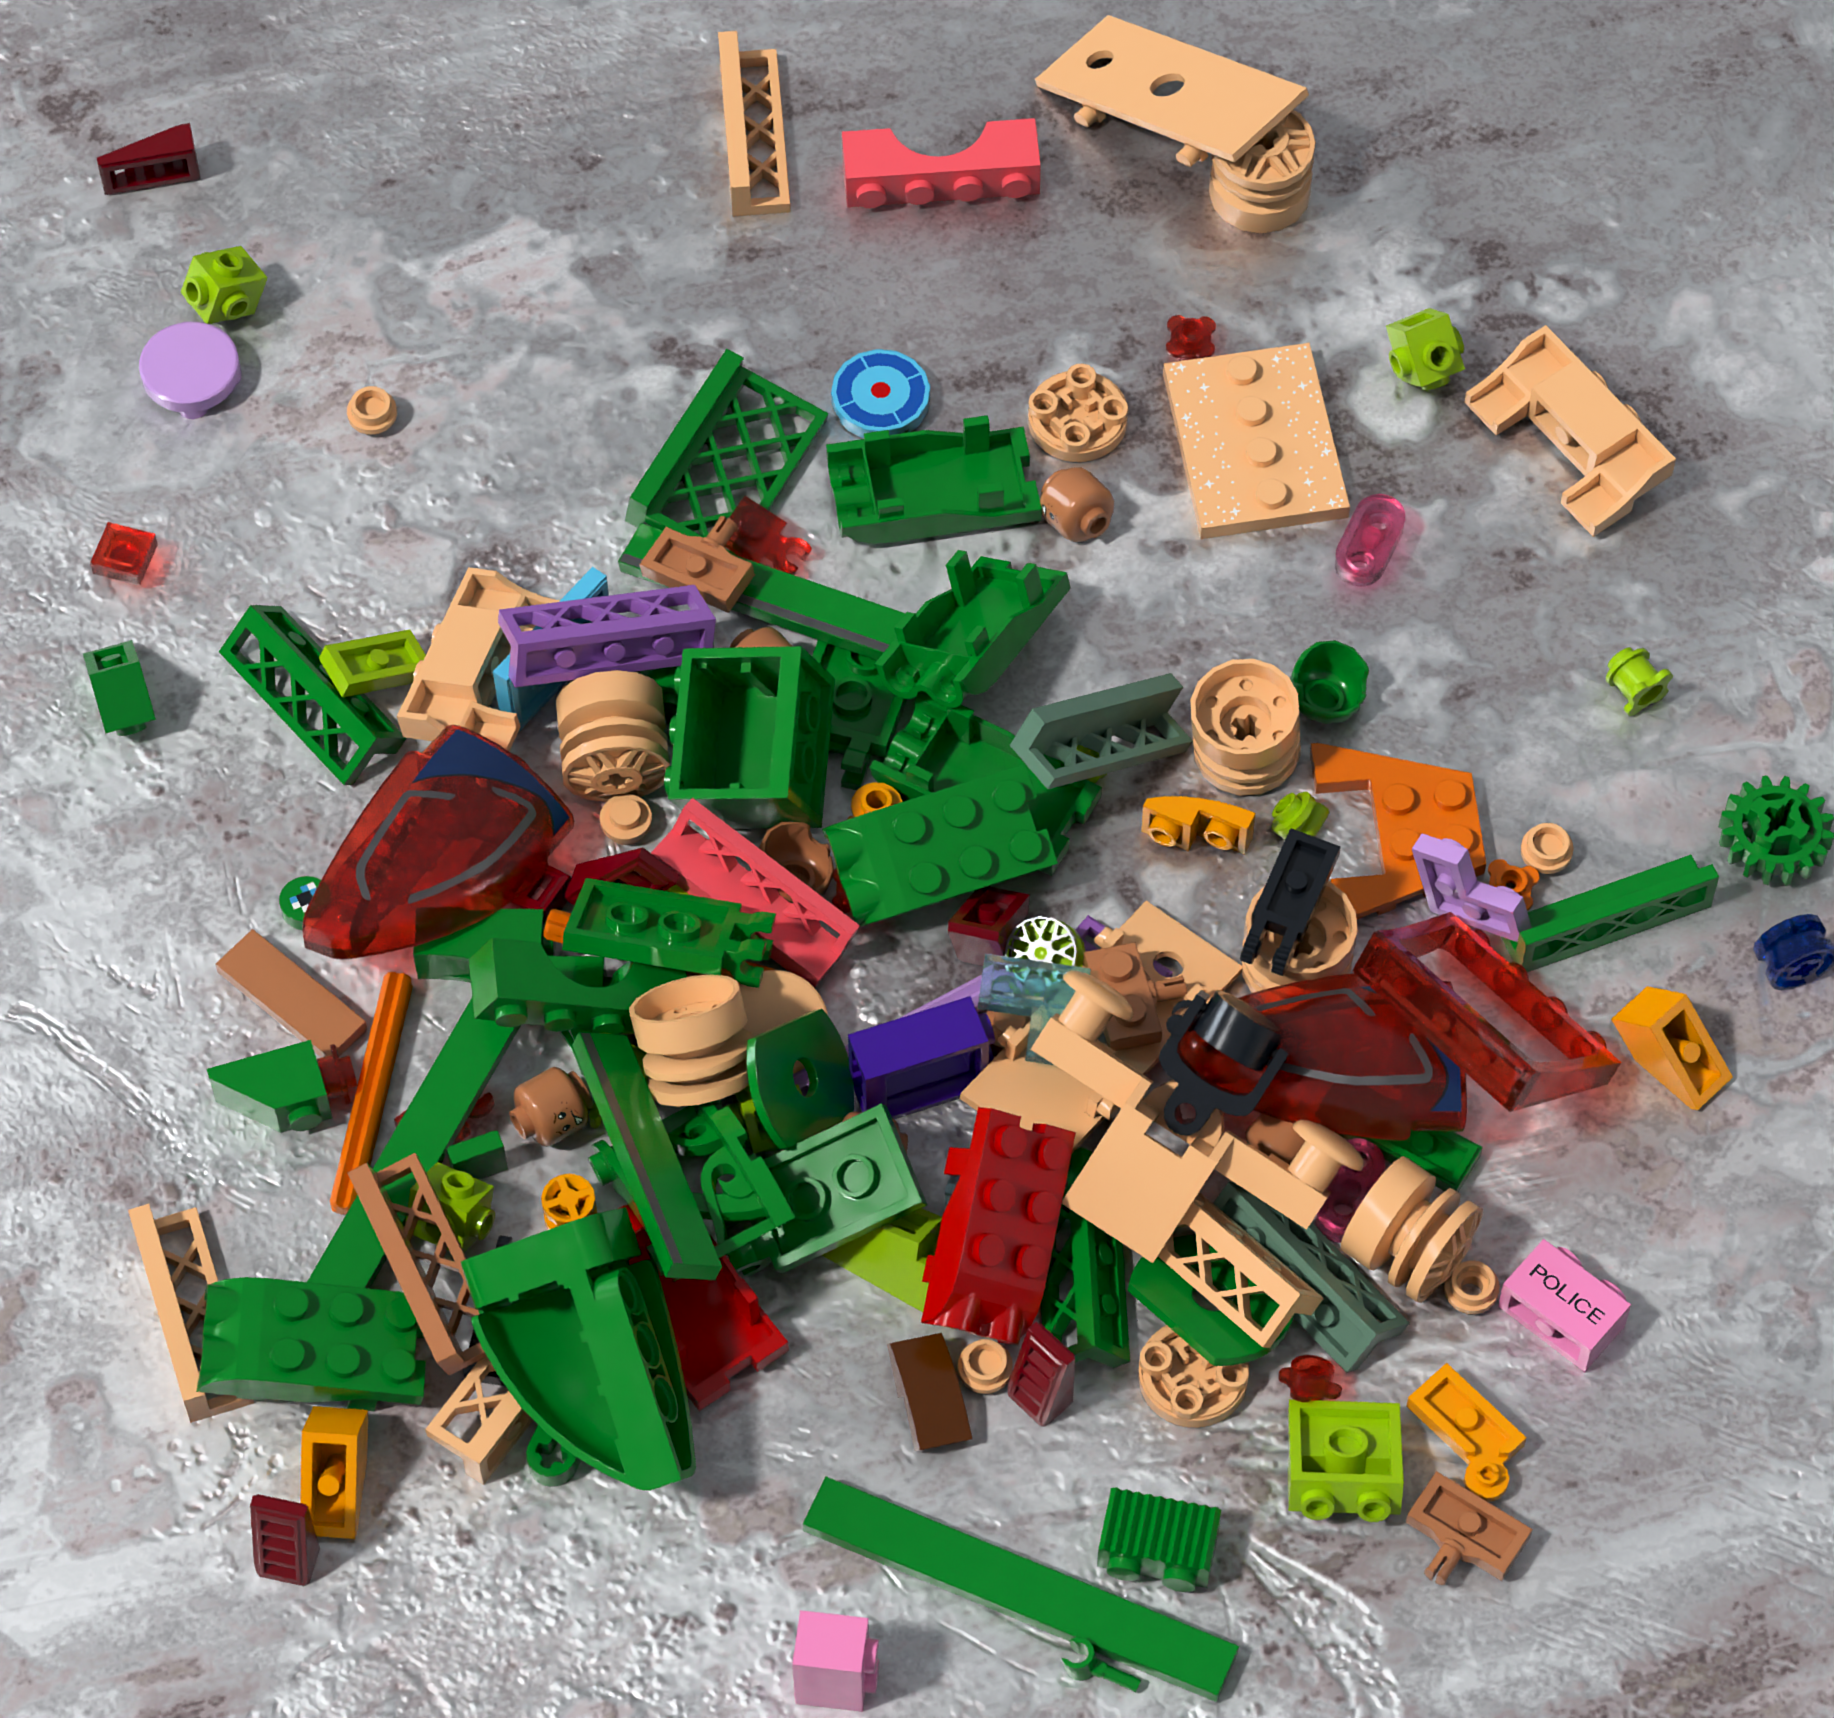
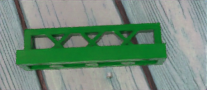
M250 605L219 650V653L343 785H353L374 754H397L407 738L403 737L401 731L364 693L341 697L318 659L323 649L282 606ZM251 633L259 640L260 663L251 664L240 652V649ZM284 667L290 673L292 696L282 697L276 690L275 668ZM315 700L322 707V730H313L307 723L306 701ZM338 734H347L359 746L347 765L338 754Z
M1688 855L1529 911L1527 913L1532 928L1519 932L1518 942L1504 937L1501 938L1519 974L1522 975L1710 908L1719 875L1713 864L1698 868L1692 855Z
M1081 1147L1072 1153L1067 1175L1068 1185L1064 1190L1063 1199L1093 1154L1092 1151ZM1062 1204L1041 1301L1042 1325L1062 1343L1064 1331L1071 1319L1075 1320L1078 1343L1066 1347L1075 1355V1363L1090 1358L1111 1368L1119 1367L1130 1362L1123 1244ZM1065 1219L1070 1221L1071 1234L1060 1252L1056 1249V1235ZM1068 1269H1071L1073 1271L1074 1285L1065 1300L1062 1301L1059 1298V1285Z

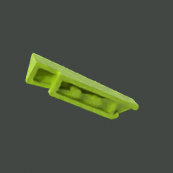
M921 1208L822 1256L923 1312L929 1284L922 1282L927 1255H935L942 1216Z

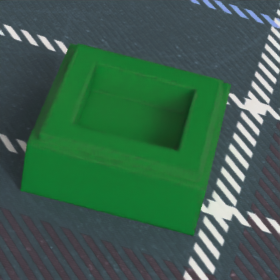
M498 1130L446 1148L450 1167L466 1172L476 1179L480 1180L508 1170L505 1149Z

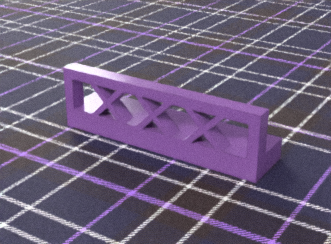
M695 585L499 609L498 624L511 645L508 676L515 688L575 680L595 672L614 670L636 672L681 666L683 649L713 648L716 618ZM687 604L690 610L676 611L667 607ZM633 612L641 616L629 618L618 613ZM583 618L593 623L579 624L569 619ZM533 624L543 629L522 632L519 626Z

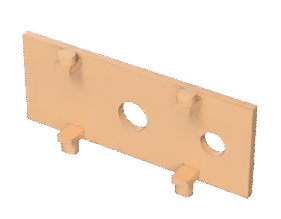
M1107 15L1035 78L1037 87L1081 103L1083 107L1074 114V119L1084 127L1089 128L1095 121L1102 122L1106 118L1105 113L1184 143V147L1176 154V159L1187 167H1192L1197 161L1203 162L1209 157L1208 153L1235 163L1309 96L1308 90L1304 86ZM1102 58L1113 59L1105 67L1089 68L1096 60ZM1169 81H1181L1184 83L1183 87L1172 95L1160 97L1153 94L1155 89L1163 83Z
M1145 901L1119 929L1116 927L1112 930L1106 926L1094 938V943L1100 946V949L1136 942L1143 969L1153 982L1183 975L1184 982H1186L1187 994L1184 998L1157 1002L1156 1011L1163 1031L1161 1042L1118 1050L1114 1054V1056L1143 1075H1146L1159 1062L1160 1051L1171 1035L1166 1027V1023L1171 1016L1173 1007L1183 1000L1192 1001L1201 990L1211 995L1206 1002L1208 1004L1216 990L1225 991L1242 973V966L1148 901ZM1163 957L1173 958L1181 964L1183 971L1175 977H1164L1155 970L1153 962ZM1083 965L1079 971L1086 973ZM1066 983L1023 1029L1020 1027L1017 1030L1010 1025L998 1037L997 1042L1005 1048L961 1092L960 1099L976 1111H978V1107L993 1108L1021 1116L1020 1127L1032 1131L1033 1123H1039L1076 1132L1073 1153L1105 1118L1109 1121L1112 1120L1119 1112L1120 1107L1031 1050V1047L1049 1019L1056 1013L1061 1015L1075 993V990Z

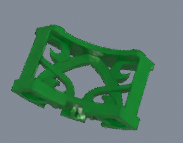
M721 1099L700 1105L687 1106L662 1119L676 1154L702 1156L714 1153L706 1161L701 1172L703 1193L692 1192L702 1218L712 1220L717 1237V1245L714 1247L719 1258L796 1218L761 1156L757 1158L755 1153L750 1156L747 1155L744 1150L746 1148L745 1140L749 1139L747 1132L729 1106L723 1108ZM599 1140L591 1145L595 1154L588 1157L597 1179L602 1186L611 1182L615 1192L620 1194L627 1202L647 1233L613 1146L610 1147L604 1140ZM725 1174L734 1175L735 1177L728 1182L719 1179L724 1194H716L718 1178ZM764 1217V1221L728 1238L724 1221H743ZM650 1244L646 1246L647 1253L650 1259L655 1262L659 1275L663 1276L664 1273L653 1245ZM672 1278V1280H673L674 1282H676V1281H678V1280L681 1279V1278Z

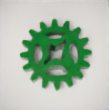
M1767 775L1762 776L1758 789L1749 782H1744L1739 796L1730 794L1728 797L1725 811H1722L1718 827L1722 829L1719 845L1720 847H1731L1727 861L1730 864L1743 861L1746 864L1743 876L1746 878L1755 871L1761 872L1762 881L1765 885H1769L1773 875H1780L1785 886L1791 885L1794 872H1797L1804 879L1810 878L1814 865L1819 867L1824 865L1828 853L1827 850L1831 849L1834 839V833L1830 831L1834 820L1833 814L1822 813L1825 799L1817 797L1810 800L1807 797L1810 786L1806 783L1797 790L1790 788V778L1787 776L1783 777L1780 786H1773Z

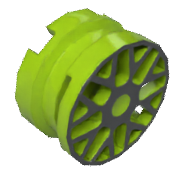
M1038 916L1026 919L1014 928L1007 939L1004 955L1007 969L1017 982L1035 991L1051 993L1059 991L1066 984L1063 979V975L1071 970L1079 971L1082 968L1084 952L1086 951L1082 938L1074 928L1057 919ZM1022 928L1020 934L1018 936H1015L1018 930ZM1013 939H1016L1015 942H1014V945H1013V947H1012V946H1011V941H1012ZM1010 949L1012 950V959L1009 958Z

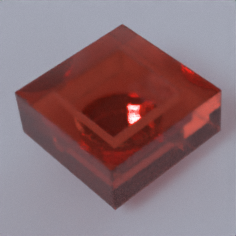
M108 522L90 561L92 573L140 586L158 546L156 535Z

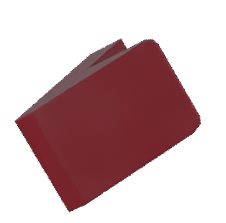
M991 886L975 890L948 921V934L957 958L962 962L990 968L1006 964L1004 954L1007 939L1014 928L1028 915L1030 894Z

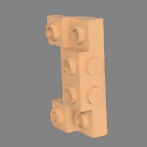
M1546 325L1523 339L1512 354L1495 371L1466 392L1465 404L1496 436L1528 416L1580 470L1585 477L1562 493L1561 504L1593 537L1632 512L1634 500L1673 475L1676 458L1641 423L1636 411L1630 405L1622 404L1608 389L1604 378L1598 372L1590 371Z
M468 567L442 623H438L433 630L431 646L424 660L419 661L416 665L413 683L397 714L403 737L445 743L459 729L483 740L508 755L521 727L517 713L505 712L489 707L496 693L493 671L511 651V645L498 624L499 609L554 603L560 600L530 592L511 582L498 571ZM530 624L519 627L523 632L533 630L536 625Z

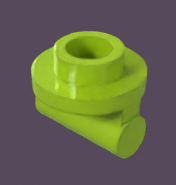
M1301 792L1297 795L1290 793L1283 797L1274 807L1272 812L1274 820L1271 827L1284 840L1291 828L1315 837L1330 811L1325 805L1316 802L1314 797L1308 792Z

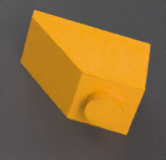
M1647 986L1611 1019L1634 1060L1690 1109L1698 1111L1733 1078L1687 994Z
M313 1406L303 1427L300 1503L308 1506L315 1533L318 1537L355 1539L357 1536L367 1466L368 1410Z

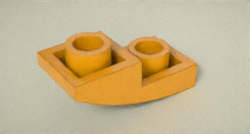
M1184 796L1147 798L1143 805L1141 832L1148 834L1153 841L1167 847L1176 846L1186 851H1189L1198 835L1205 838L1210 845L1218 849H1232L1245 855L1253 839L1256 813L1231 804L1203 798Z

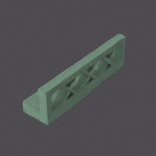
M1172 673L1032 708L1011 742L1010 747L1047 789L1184 753L1188 750L1193 740L1168 713L1182 691L1183 686ZM1154 725L1166 740L1146 732V727ZM1112 736L1133 743L1134 748L1131 749L1111 741ZM1077 745L1098 752L1099 758L1078 751ZM1045 754L1064 762V767L1055 769L1043 755Z
M1233 1181L1227 1183L1213 1202L1215 1206L1324 1298L1311 1316L1295 1313L1293 1318L1346 1373L1357 1370L1379 1342L1401 1335L1409 1325L1404 1316L1312 1222L1306 1230ZM1370 1312H1372L1382 1323H1380Z

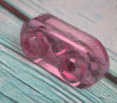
M1374 494L1364 498L1357 505L1337 546L1334 565L1336 573L1347 584L1358 587L1369 586L1376 583L1384 574L1404 531L1405 510L1398 500L1388 495ZM1375 523H1381L1385 525L1386 528L1377 529L1376 527H1373L1371 525ZM1355 562L1365 563L1367 567H1357L1352 564Z
M1355 1138L1346 1141L1358 1151L1367 1165L1362 1168V1171H1356L1342 1165L1327 1190L1331 1191L1330 1195L1315 1216L1317 1228L1328 1240L1336 1243H1341L1346 1228L1359 1205L1384 1173L1385 1159L1383 1153L1374 1143L1365 1139ZM1345 1204L1353 1211L1350 1214L1342 1215L1337 1213L1334 1207Z

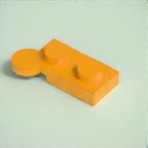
M1446 1363L1408 1397L1406 1406L1468 1464L1464 1476L1465 1489L1487 1502L1496 1501L1504 1495L1508 1487L1509 1475L1504 1464L1525 1446L1527 1437Z

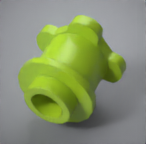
M1631 647L1625 648L1618 652L1609 661L1607 666L1610 670L1606 675V682L1610 686H1617L1628 700V703L1623 708L1628 716H1634L1648 705L1662 700L1669 692L1667 685L1673 678V674L1668 669H1663L1659 672L1649 661L1650 653L1645 648L1633 650Z

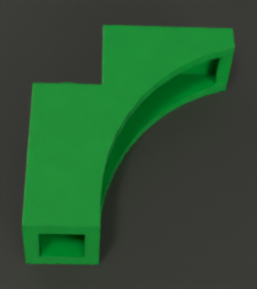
M416 908L413 957L418 979L456 980L471 983L469 958L491 938L541 943L553 965L566 977L579 984L589 987H607L612 980V976H607L604 957L555 956L556 942L547 940L544 937L545 918L543 909ZM572 1028L560 1031L559 1033L567 1042L576 1058L581 1075H584L572 1045L578 1032L593 1033V1030Z

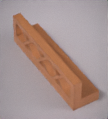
M413 1153L377 1173L368 1163L348 1172L349 1178L436 1363L450 1376L487 1357L480 1343L462 1351L455 1337L462 1315L473 1317L478 1315L479 1311L466 1306L471 1294L460 1262L466 1260L467 1257L418 1155ZM412 1172L419 1185L412 1207L408 1208L392 1203L384 1186ZM425 1200L429 1206L432 1215L425 1212H421ZM398 1214L408 1216L404 1227ZM418 1220L439 1227L441 1236L434 1255L414 1250L410 1242ZM447 1248L455 1262L444 1259ZM420 1261L430 1263L427 1274H425ZM440 1267L460 1272L464 1280L456 1303L436 1297L433 1291ZM442 1308L453 1311L449 1322Z

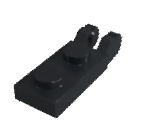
M1292 828L1289 830L1252 914V926L1244 943L1240 961L1252 964L1260 953L1266 930L1284 936L1280 947L1276 949L1273 956L1271 972L1284 976L1297 942L1302 943L1338 860L1341 846Z

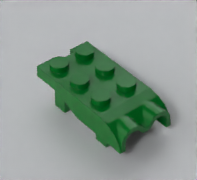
M988 415L963 419V433L921 430L889 435V430L864 433V439L826 445L828 473L832 494L835 499L841 538L849 537L857 542L871 544L894 543L1042 520V508L1036 480L1026 482L1022 468L1030 466V453L1024 426L990 431Z
M957 550L945 565L952 589L926 601L917 613L906 612L895 625L896 638L874 664L883 685L891 693L903 699H912L920 691L926 692L932 700L947 708L960 706L969 694L978 695L986 692L1000 678L1071 589L1067 572L1037 567L1036 564L1027 563L1020 571L1012 569L1011 562L982 556L971 567L967 551Z
M920 691L915 697V710L911 720L905 729L900 730L895 735L883 763L874 760L869 768L872 777L877 782L892 786L900 794L902 802L1012 768L1024 764V762L1010 747L1015 737L1014 734L975 716L974 710L963 705L956 708H947L932 700L926 692ZM1045 754L1043 755L1055 769L1064 767V762ZM1027 766L1037 799L1028 802L1036 830L1040 831L1047 828L1058 862L1056 865L1039 871L1052 876L1069 850L1070 838L1065 835L1074 822L1077 821L1085 824L1101 799L1102 787L1085 779L1047 789Z
M1024 763L823 828L824 837L828 839L831 846L838 876L850 905L852 920L859 924L860 927L1058 864L1047 828L1040 831L1036 830L1028 802L1037 799L1027 765Z
M253 1277L224 1279L207 1284L204 1298L206 1300V1310L202 1334V1358L196 1392L234 1395L240 1399L260 1401L265 1399L306 1403L347 1401L348 1409L375 1411L378 1401L421 1405L424 1397L426 1361L415 1360L416 1338L425 1339L403 1292Z

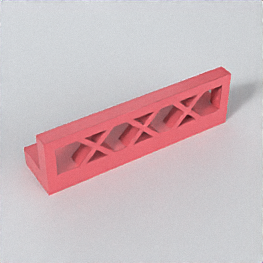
M694 798L684 806L673 829L651 852V854L680 875L676 885L689 895L742 904L741 912L776 913L772 933H754L759 938L773 940L770 958L787 971L808 981L814 988L840 960L860 927L850 917ZM691 822H694L707 832L710 839H706L690 827ZM735 856L749 864L752 871H748L741 866ZM777 888L791 896L793 903L783 898ZM819 921L825 922L840 934L838 939L826 931Z

